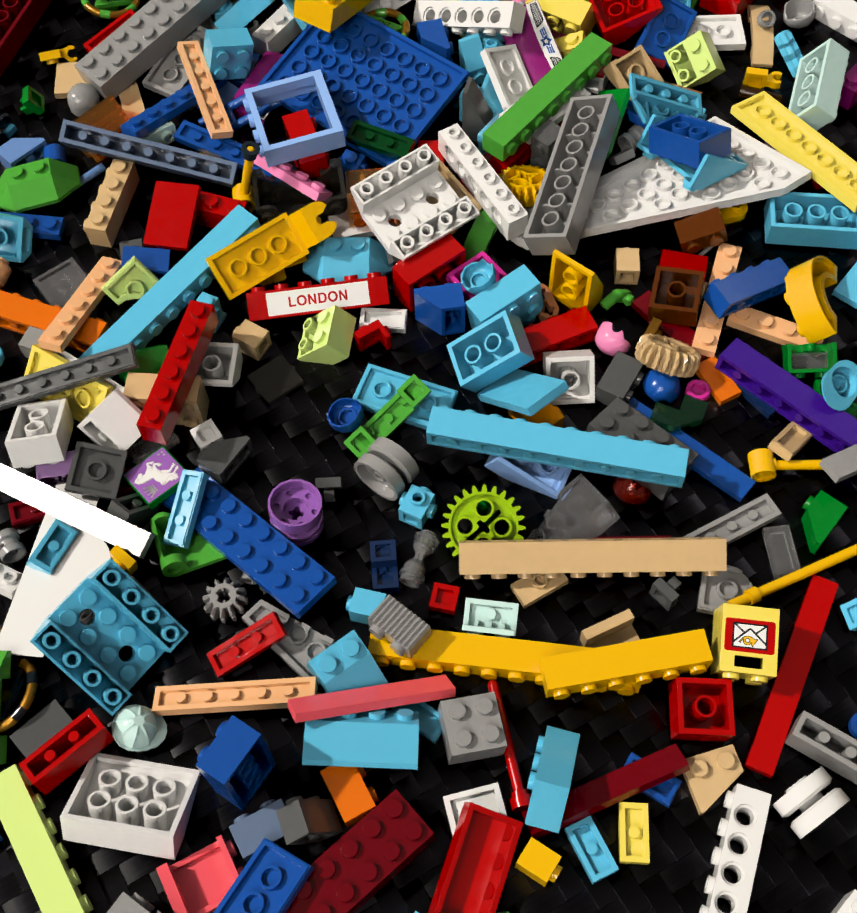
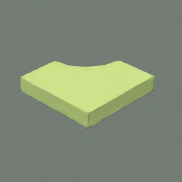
M133 256L101 287V290L116 304L120 305L127 300H139L160 279L137 257Z

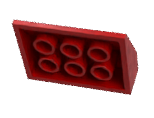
M586 0L592 3L595 21L602 38L612 43V47L627 41L663 10L660 0Z

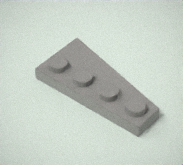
M259 600L242 616V620L248 626H251L271 612H277L289 636L270 648L299 676L313 677L307 667L308 661L334 644V639L320 634L303 622L301 623L293 619L289 614L266 601Z

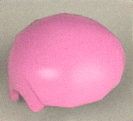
M603 322L595 336V343L599 350L612 357L616 355L617 351L624 354L627 353L631 345L624 339L623 331L614 332L611 322Z

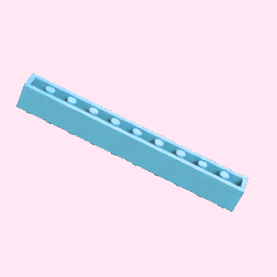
M238 204L78 359L129 343H133L136 350L145 348L155 336L162 332L163 328L171 320L177 318L179 313L189 304L190 300H195L196 296L215 279L205 259L261 227L258 218Z
M444 405L440 407L432 406L426 430L427 444L678 488H682L685 479L689 449L675 444L662 445L651 440L638 441L632 440L627 436L614 437L599 431L585 432L579 431L574 427H555L550 423H532L522 418L508 419L498 414L485 415L473 410H455Z

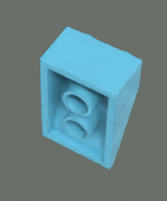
M354 629L308 661L307 664L308 669L313 676H316L319 685L325 693L388 684L371 653Z

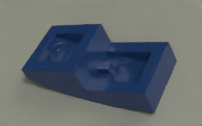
M395 539L370 541L373 591L385 594L400 593Z

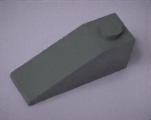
M468 77L462 92V130L471 141L478 142V133L493 119V113L474 78Z

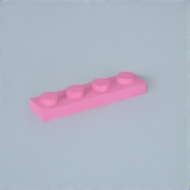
M259 154L253 162L315 201H330L333 193L325 189L326 186L323 183L310 180L308 174L295 171L289 163L268 167L265 157L260 158Z

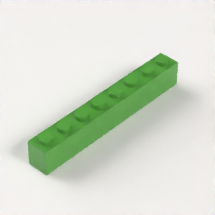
M591 32L483 133L482 149L502 162L509 156L514 155L518 147L523 142L526 143L531 135L551 116L553 117L564 103L567 104L577 91L583 89L588 80L593 79L603 66L609 64L612 58V43Z

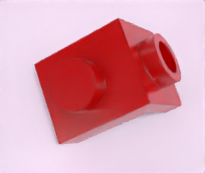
M379 320L363 325L354 332L355 345L360 352L379 341L387 350L392 348V333Z

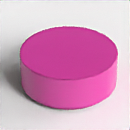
M692 380L687 384L685 397L693 404H703L709 398L710 386L703 380Z

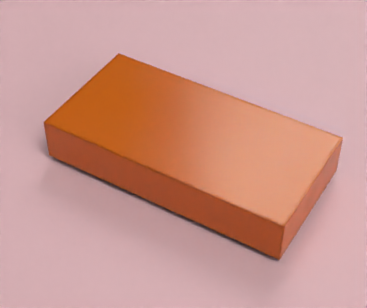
M714 355V358L710 357L700 363L696 374L700 380L705 381L710 386V393L720 406L739 397L742 391L731 378L715 368L718 359Z

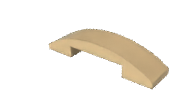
M767 5L747 6L752 41L750 50L751 67L772 68L773 25L768 28H762L757 23V17L762 11L771 10ZM769 17L762 18L763 22L769 21Z

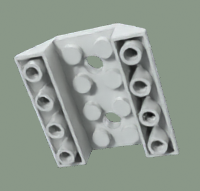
M427 143L350 187L363 220L386 251L403 261L480 215V212L466 195L460 199L438 171L440 160ZM435 197L438 203L430 204L426 201V198ZM390 219H398L401 224L394 227L388 221Z

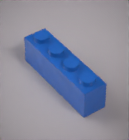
M780 257L771 261L767 259L758 266H749L740 273L733 272L724 279L720 280L718 278L713 280L708 285V290L703 299L719 319L785 293L786 283L784 278L790 269Z

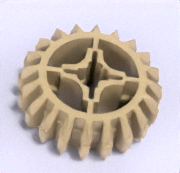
M651 333L640 337L634 354L635 358L641 364L646 365V367L678 378L694 376L700 366V359L702 357L699 351L689 346V344L665 335L661 336Z

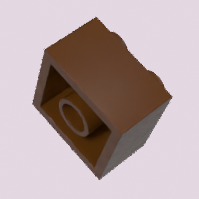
M657 266L649 302L648 321H652L653 317L662 320V323L696 327L705 272Z

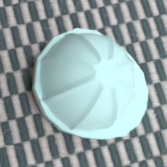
M128 705L116 713L111 723L112 737L118 746L127 751H148L157 748L164 741L167 734V724L163 716H154L152 709L146 706Z

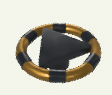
M26 658L11 659V669L19 670L11 674L10 679H2L0 719L3 721L0 722V733L16 725L28 712L35 698L38 688V673L34 664ZM27 675V689L26 692L21 691V688L26 682Z

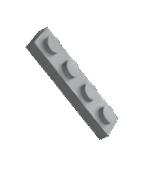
M766 493L684 537H722L727 539V545L780 518L782 512Z

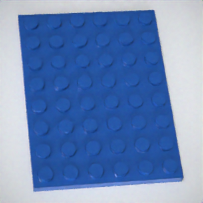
M359 11L331 33L308 24L257 86L270 79L274 82L321 69L342 125L344 137H346L354 119L414 139L416 145L470 76L469 71ZM316 91L281 100L283 103L281 106L292 113L307 109L309 116H314L317 128L322 131L330 129ZM345 138L346 145L366 155V157L383 167L397 161V159L348 143Z

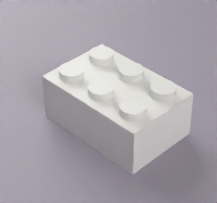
M67 397L17 406L5 440V446L13 469L21 467L31 468L35 465L47 463L57 464L65 460L75 423Z

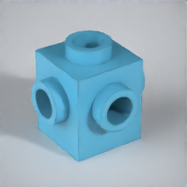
M412 484L408 492L404 491L399 500V520L421 530L428 518L432 519L437 510L435 494L424 486L418 487Z

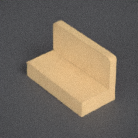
M630 609L582 630L580 635L582 645L592 648L640 640L632 626L634 616Z

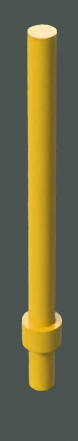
M857 544L758 588L753 586L746 589L742 595L728 600L727 603L753 605L760 602L762 597L856 556Z

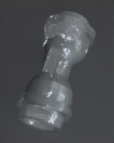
M422 530L415 533L413 541L415 556L406 561L399 572V581L402 584L411 588H418L424 582L426 573L424 559L431 555L439 545V540L434 532Z

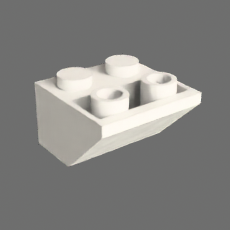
M115 388L77 427L96 445L126 451L141 436L136 424L142 411L118 388Z

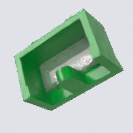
M837 342L803 345L786 344L781 346L783 369L797 379L805 378L807 373H814V378H822L837 363Z

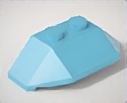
M635 73L629 74L630 97L634 110L643 124L647 125L653 114L668 118L679 113L696 118L702 114L700 93Z
M328 237L308 248L310 253L306 255L307 261L303 262V273L309 275L320 284V279L335 278V282L344 281V276L358 275V279L367 278V273L381 272V276H386L393 273L392 267L394 266V264H388L386 250L383 245L371 237Z

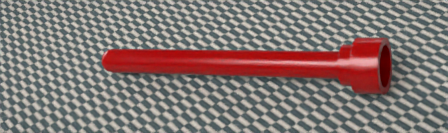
M490 680L488 682L489 692H495L507 742L504 756L513 788L512 798L509 800L512 812H522L528 809L531 794L523 786L498 682Z

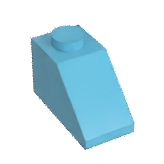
M476 33L459 39L458 44L460 67L469 71V76L473 77L476 84L479 85L483 83L487 69L480 55V52L483 51L479 34Z

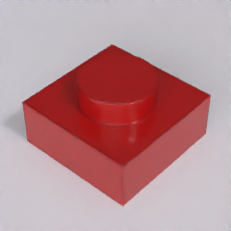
M434 582L429 610L455 615L460 587Z

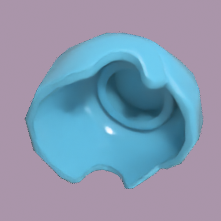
M484 259L465 266L460 275L463 288L474 295L479 294L496 283L495 268L492 263L489 264Z

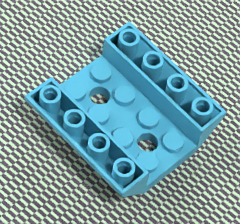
M110 558L89 574L48 615L30 642L113 716L130 698L132 694L129 690L165 651L171 653L189 632ZM84 609H90L94 615L92 622L87 625H83L79 620V615ZM123 646H130L133 652L131 658L127 661H122L119 658V651Z

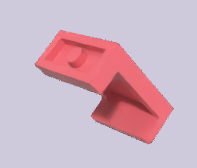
M222 835L216 837V842L172 865L165 863L156 868L174 913H212L216 910L244 868L243 866L238 868L234 857L238 853L231 839L226 841Z

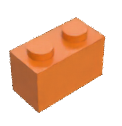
M329 766L320 771L347 828L358 823L376 807L375 803L379 802L373 787L367 788L362 779L367 776L363 767Z

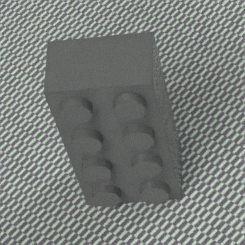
M619 397L588 424L586 432L599 431L614 437L627 436L632 440L638 441L651 440L662 445L675 444L689 449L686 475L691 471L698 456V453ZM635 480L660 500H663L675 488Z

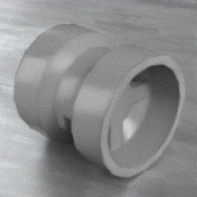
M634 124L628 129L627 133L621 134L617 138L620 150L633 148L636 151V145L644 129Z
M6 528L0 531V559L5 564L17 562L27 553L24 544L19 542L20 536L15 528Z

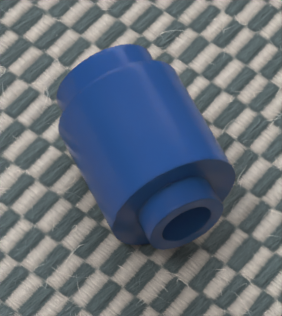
M53 143L44 147V158L49 157L67 163L65 148L62 145Z

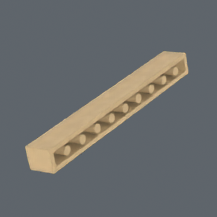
M722 537L458 540L459 574L465 575V579H480L481 574H491L492 579H506L507 574H517V578L522 579L533 578V574H544V578H560V573H570L572 578H584L586 573H597V577H613V573L623 572L624 577H639V572H650V576L653 577L666 576V572H676V576H692V571H702L704 576H718L719 571H727V539Z

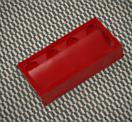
M464 802L428 913H496L523 822L472 802Z

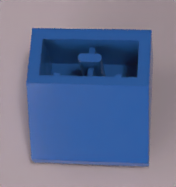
M441 18L417 22V43L453 62L451 57L454 54L453 43L448 41V28L443 26Z
M446 283L444 285L423 286L414 289L415 319L441 336L465 333V301L461 283Z

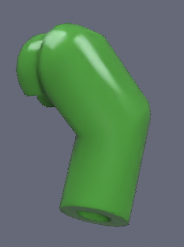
M615 289L600 302V305L606 311L616 303H624L625 306H631L635 297L631 295L632 292L629 290Z

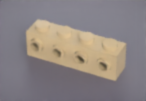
M113 159L110 167L106 169V177L103 184H100L96 200L91 204L90 214L84 220L83 229L92 245L112 248L140 181L135 163Z

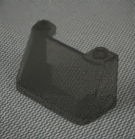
M341 158L329 159V167L326 170L324 168L319 169L320 177L309 178L312 181L323 183L326 186L325 189L333 193L326 201H320L324 202L326 207L318 217L340 215L348 208ZM262 168L252 170L255 210L257 218L261 223L266 224L285 212L289 216L310 203L318 202L285 182H276L274 175H271V178L265 176Z

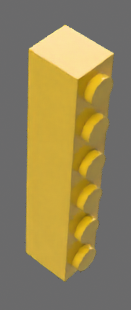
M698 629L541 657L539 669L546 698L554 697V699L559 700L567 698L571 693L581 692L583 695L597 692L598 688L608 687L610 690L624 687L626 683L636 682L637 685H643L652 682L654 678L663 677L664 680H671L679 677L682 673L688 672L691 675H699L707 671L713 661L705 630Z

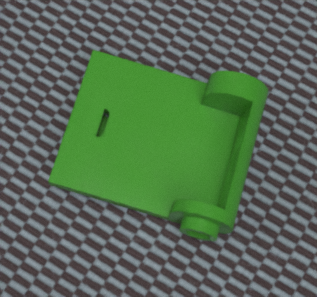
M159 512L151 518L150 526L152 534L155 535L154 542L164 576L177 577L227 559L194 530L189 549L162 543L171 513Z

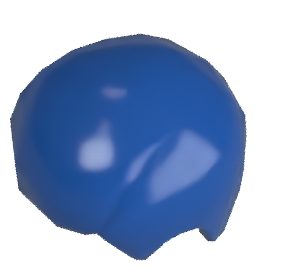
M654 369L644 376L642 383L644 392L654 402L667 401L672 403L679 397L681 383L678 377L665 373L662 374L659 371H654Z
M347 397L340 398L331 404L326 416L330 426L344 434L351 433L361 426L364 419V411L358 400Z

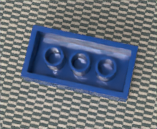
M232 715L228 721L225 720L220 724L215 733L216 738L210 746L206 745L200 751L196 767L217 794L243 811L273 770L276 762L262 735Z

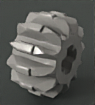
M226 577L223 583L220 584L215 579V587L207 586L206 591L208 594L202 598L206 604L204 610L206 613H211L210 617L214 621L220 618L221 622L225 624L228 617L236 621L237 617L235 614H244L245 610L242 606L248 605V599L245 597L247 594L246 589L240 587V583L237 580L231 583L230 579Z

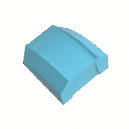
M0 213V257L9 262L24 263L32 253L33 226L25 217Z

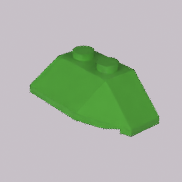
M48 157L5 169L0 177V209L21 213L61 202L75 188H79L82 185L78 166Z

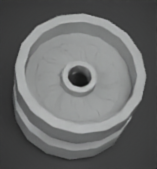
M378 437L368 448L369 453H364L355 462L354 469L370 489L381 497L395 501L404 492L405 484H410L419 474V467L411 455L400 445L388 438Z

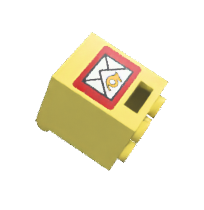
M723 603L715 609L711 646L713 661L710 665V675L717 676V679H732V682L745 679V684L762 685V683H768V680L777 677L780 609ZM735 656L760 658V669L734 666Z

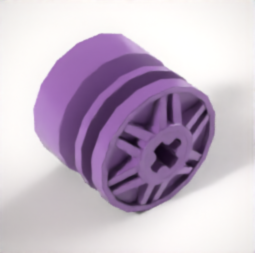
M289 479L279 483L271 491L268 497L270 525L297 547H303L314 542L323 530V505L319 490L308 481Z

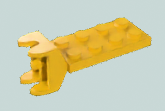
M320 201L313 202L289 216L285 212L206 258V263L228 299L232 300L309 254L308 248L331 236L336 229L337 223L326 221L321 224L322 220L318 217V215L323 213L326 204Z

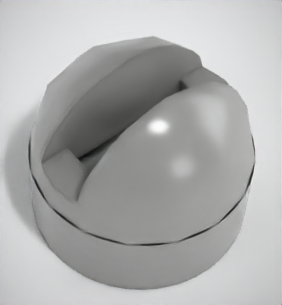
M772 10L762 11L757 17V23L762 28L771 27L776 21L775 13ZM769 17V21L763 22L762 18Z

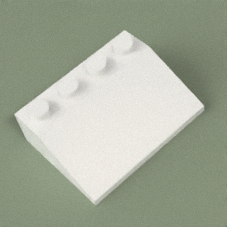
M97 753L88 761L60 815L63 840L175 860L185 836L201 772L196 769Z

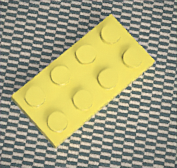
M34 344L31 348L24 376L70 361L51 350L39 348V344ZM101 379L40 399L47 401L67 397L73 419L81 422L113 391L114 386Z

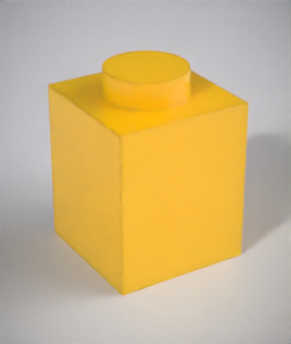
M531 837L518 858L515 868L545 887L549 880L554 883L563 867L558 865L562 856Z

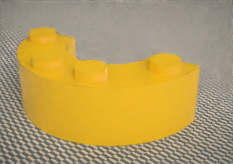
M816 256L791 268L784 278L786 283L784 299L790 306L797 323L796 328L799 335L805 337L809 343H815L837 334V315L832 310L825 293V288L837 283V266L824 256Z

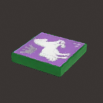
M162 446L124 473L123 478L152 510L177 492L181 474L185 468Z

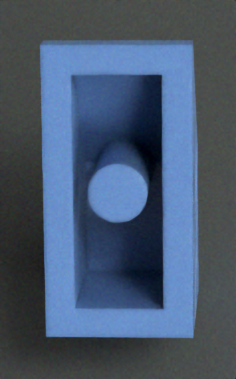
M12 138L0 146V162L7 169L44 159L43 149L47 146V142L44 138Z

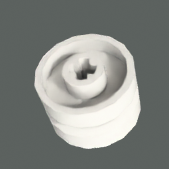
M822 766L809 776L805 775L785 791L786 794L773 804L782 817H789L798 809L802 812L800 816L792 821L790 826L800 839L850 801V798L841 788H834L823 796L821 791L831 783L832 777Z

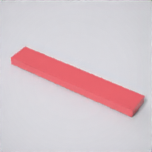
M445 674L288 699V709L295 723L452 698L456 695V688Z

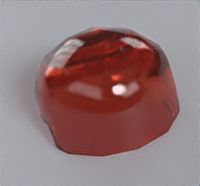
M614 478L612 487L614 494L623 502L641 504L649 499L650 489L641 486L636 481L633 482L632 479Z

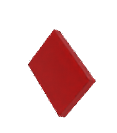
M156 181L143 240L145 247L189 252L202 189L200 185Z

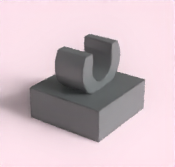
M315 478L316 488L319 491H324V501L336 502L335 490H343L342 478Z
M675 576L667 583L659 577L652 584L649 594L669 611L676 605L680 596L677 591L682 583Z

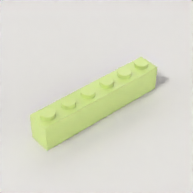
M14 764L0 772V820L41 912L90 913L93 910L91 901L86 894H81L78 888L81 880L75 869H69L66 859L69 858L68 852L61 842L58 844L54 834L57 833V829L51 818L46 819L42 811L46 808L39 793H34L31 787L33 784L19 766Z

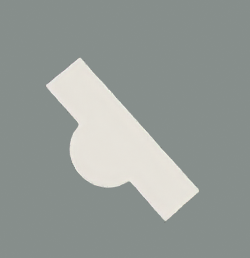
M57 482L55 489L94 507L97 506L99 498L66 492L64 489L66 482ZM45 513L30 556L54 523L56 517ZM64 522L79 531V533L51 575L25 566L0 632L1 651H11L12 655L43 658L44 654L30 640L48 615L89 574L111 558L109 548L102 539Z

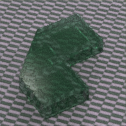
M685 394L678 410L656 401L650 420L671 433L679 431L682 427H694L701 424L708 402Z

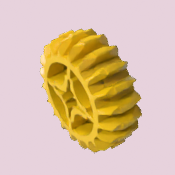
M531 164L513 165V167H508L507 170H501L502 173H499L498 176L520 204L527 209V207L534 206L546 169H540L539 166H531Z

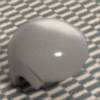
M790 0L784 5L783 20L788 27L801 29L807 27L814 20V1Z
M78 83L72 86L67 95L71 112L77 117L83 118L96 114L97 106L100 104V96L97 89L87 83Z

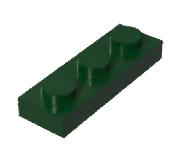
M354 119L345 137L348 143L397 160L412 152L415 146L414 139Z

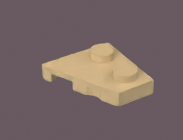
M733 744L685 758L689 763L690 771L683 773L698 814H704L743 773V767Z

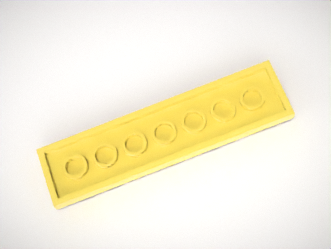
M765 91L731 107L730 113L779 153L812 171L811 178L854 213L857 211V162Z

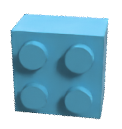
M248 29L205 30L203 55L213 80L247 78L250 74L254 43Z

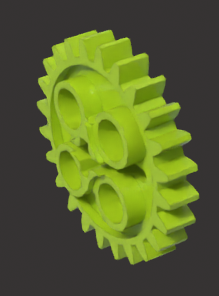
M483 484L481 491L478 492L474 485L472 486L471 494L463 489L464 497L462 499L456 495L454 496L457 502L456 505L447 504L449 509L452 510L451 514L443 513V516L449 519V521L441 524V527L448 528V532L444 533L442 537L451 539L446 544V547H455L452 553L453 556L459 554L458 540H466L479 528L477 522L479 520L486 522L496 510H500L501 513L488 524L489 531L487 533L481 531L473 540L487 538L488 540H524V537L519 535L518 531L524 530L526 527L519 525L518 521L525 517L523 515H516L521 506L512 507L511 504L515 498L504 499L506 495L505 490L499 495L496 494V486H493L491 491L487 492V487ZM481 501H487L491 505L489 514L484 516L478 514L476 509L477 504ZM469 519L472 522V529L468 533H461L458 530L457 525L460 520ZM499 520H505L508 523V531L504 534H498L494 529L495 523Z

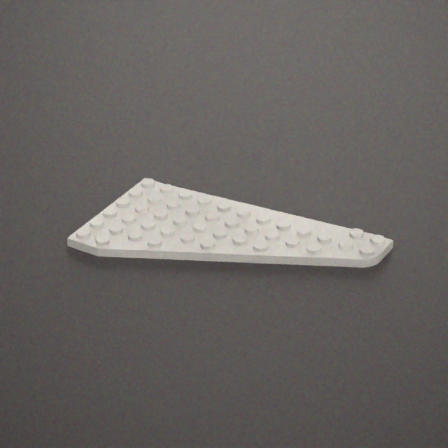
M714 116L707 121L731 128V151L748 163L746 169L700 191L695 190V192H691L682 186L685 177L662 159L655 157L654 160L642 156L599 178L580 239L681 218L715 207L719 209L729 208L773 197H781L810 180L812 171ZM529 207V208L525 209V210L527 211V213L529 214V216H528V221H529V218H530V215H531V212H532L533 207ZM524 233L511 239L516 245L529 250L523 239Z

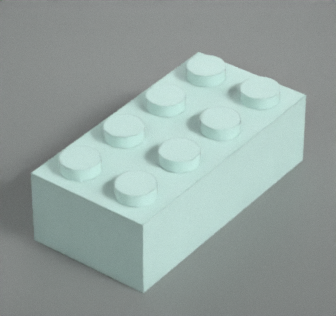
M832 38L800 59L788 108L816 131L826 124L833 122L837 117V109L845 80L844 76L848 66L850 51Z

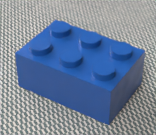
M679 113L649 127V153L697 170L705 154L723 158L731 154V128Z

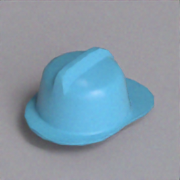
M838 361L821 379L823 397L832 409L837 411L846 410L857 397V365L852 361Z

